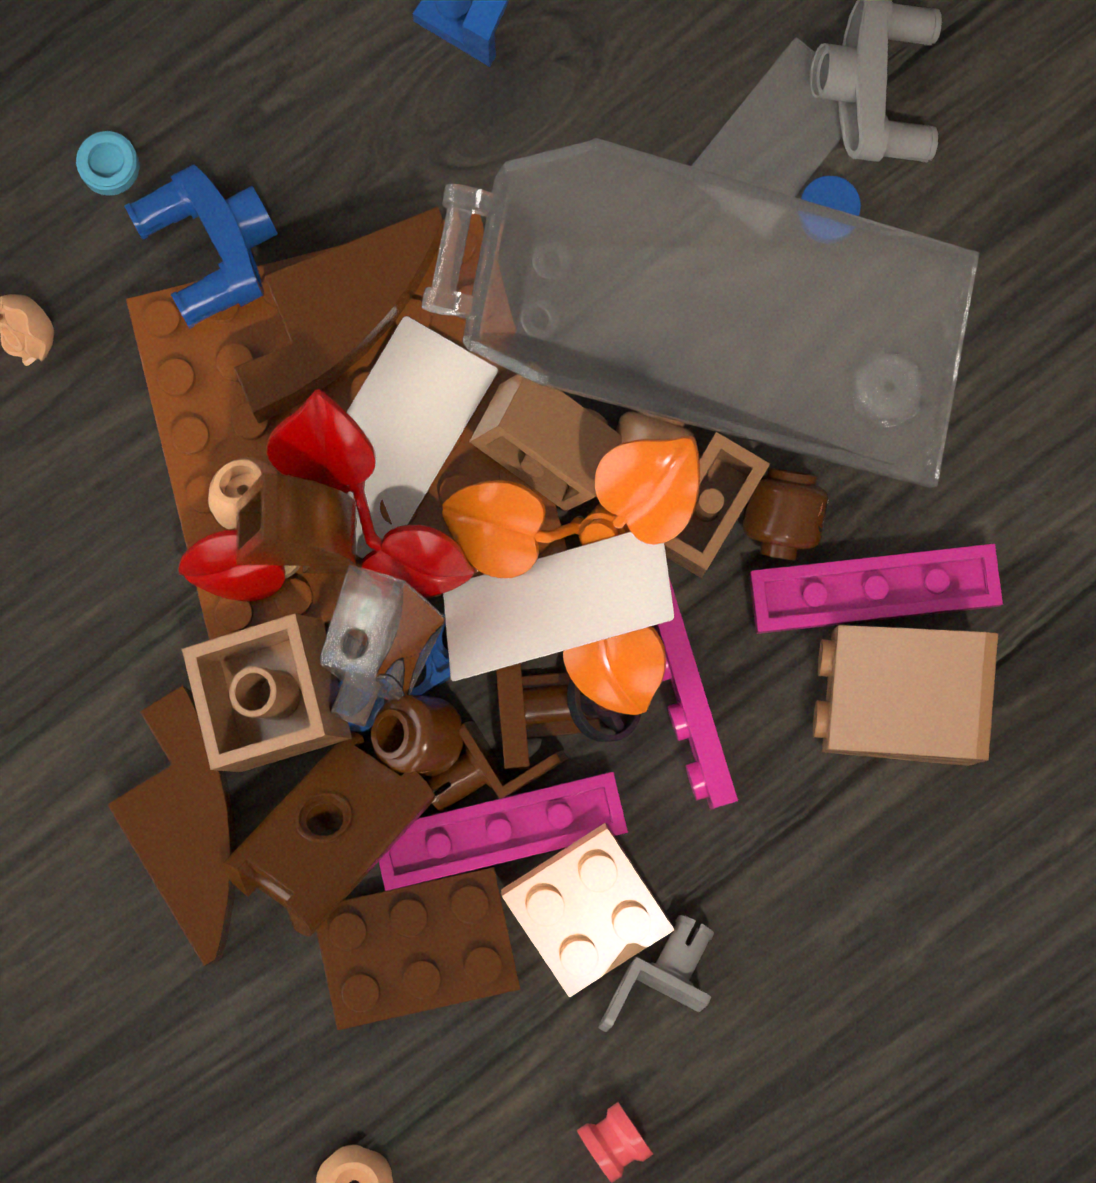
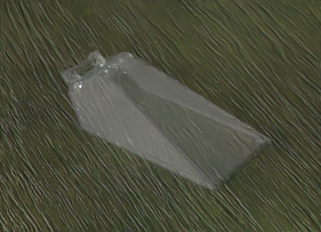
M598 138L506 161L495 176L492 193L460 184L446 185L442 205L447 208L436 268L432 287H426L424 290L421 307L433 313L467 319L462 342L468 350L541 386L928 488L937 487L979 252ZM475 213L487 217L472 295L456 292L471 215Z

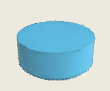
M102 131L91 135L81 144L76 157L77 169L85 184L94 192L102 195H117L126 191L134 184L139 174V158L133 145L127 138L116 132Z

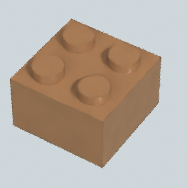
M294 613L182 649L211 770L243 772L352 739L346 711H344L342 719L330 713L340 687L337 675L327 667L334 664L331 653L321 662L329 645L322 619Z

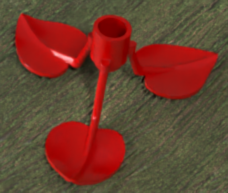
M315 390L296 412L278 424L272 431L268 439L266 452L269 461L283 475L327 485L346 494L349 491L353 493L365 542L373 549L362 559L361 569L363 574L374 585L386 592L402 596V591L406 584L419 597H429L451 591L471 579L475 568L468 563L462 548L452 538L437 529L424 525H404L389 530L383 539L376 534L364 490L365 481L372 475L376 465L374 447L354 419L322 390ZM237 530L219 531L200 539L183 554L178 568L179 574L184 575L186 580L195 586L219 597L243 602L262 600L272 596L280 590L285 581L286 574L284 566L237 565Z

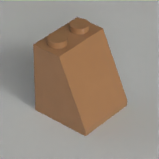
M838 625L832 630L831 640H821L819 649L818 676H826L828 681L826 701L817 700L815 704L813 737L823 738L822 752L970 766L988 761L998 633Z

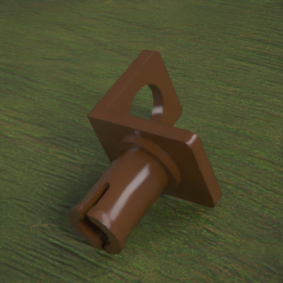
M469 721L460 725V736L466 744V753L461 755L449 770L437 776H426L423 779L428 783L433 792L449 782L451 783V787L437 795L432 802L441 813H444L450 806L485 784L491 788L493 787L499 799L510 796L568 759L564 751L557 752L511 781L476 723Z

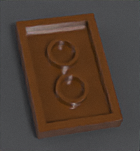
M494 867L343 900L316 930L337 1030L521 989Z

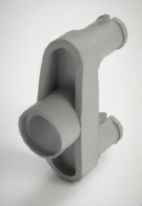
M857 0L848 19L843 44L824 43L816 50L810 73L811 92L815 98L838 101L845 149L852 159L878 162L883 157L928 162V160L934 158L938 146L937 128L931 125L890 121L885 115L888 40L931 46L932 43L938 40L941 31L942 17L939 9L892 3V0Z

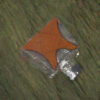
M350 565L320 655L321 665L343 681L330 711L331 714L356 725L366 726L377 696L387 700H399L403 695H410L444 626L446 618L406 581Z

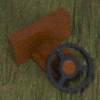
M521 663L496 670L505 771L530 769L527 738L583 733L588 738L597 742H612L630 735L639 723L641 714H629L624 724L617 712L600 706L583 694L571 680L568 673L522 677ZM600 719L607 726H609L615 732V734L607 735L601 733Z

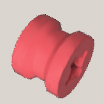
M619 1102L608 1108L606 1118L598 1124L586 1123L577 1130L589 1152L611 1183L622 1177L624 1167L633 1160L643 1162L653 1155L651 1149Z

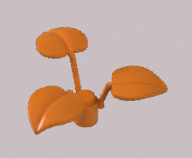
M682 436L670 439H637L615 446L602 458L596 470L595 490L599 504L585 519L575 517L570 523L552 530H539L546 514L543 500L531 489L512 481L491 480L461 488L444 502L442 515L454 541L462 548L467 561L480 572L496 578H513L524 574L533 567L538 559V542L550 543L574 533L579 535L582 546L628 532H632L638 540L646 544L664 543L675 538L684 530L696 506L700 486V461L697 443L693 436ZM652 626L563 651L566 670L577 688L600 706L619 713L630 715L645 713L665 674V647L661 637Z

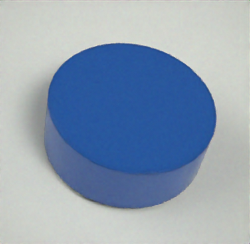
M823 176L817 178L805 188L798 207L800 221L803 227L817 238L826 240L840 238L853 228L858 219L861 209L860 197L854 186L841 177Z

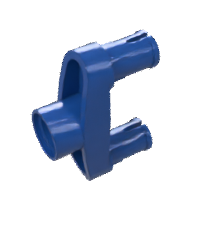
M194 164L170 176L172 181L131 204L124 205L142 240L147 239L149 235L191 215L193 219L200 218L222 259V262L218 264L220 269L179 292L171 293L189 329L195 327V324L237 303L243 307L264 295L262 280L251 248L278 235L253 186L225 200L214 184Z

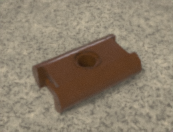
M350 731L352 739L336 743L222 864V869L226 876L241 892L249 897L256 888L263 891L287 908L294 929L308 937L312 936L435 800L431 787L417 772H405L400 776L368 755L363 736L354 731ZM338 828L333 834L319 836L325 830Z

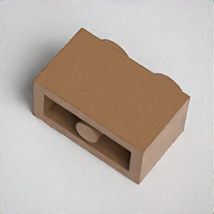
M528 367L499 385L469 442L562 510L567 511L596 497L595 475L599 462L607 452L615 446L622 444V436L608 426L607 421L602 415L594 410L582 407L562 392L559 385L552 378L535 372Z
M716 432L699 460L700 486L692 517L680 534L664 542L666 558L700 578H703L770 465L767 461Z

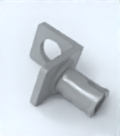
M679 915L675 921L674 930L671 932L657 962L647 963L636 957L628 966L598 1028L607 1032L613 1026L635 980L648 985L695 1011L700 1012L708 1005L711 996L695 988L690 978L714 932L701 924L699 929L695 930L687 946L685 942L696 920Z

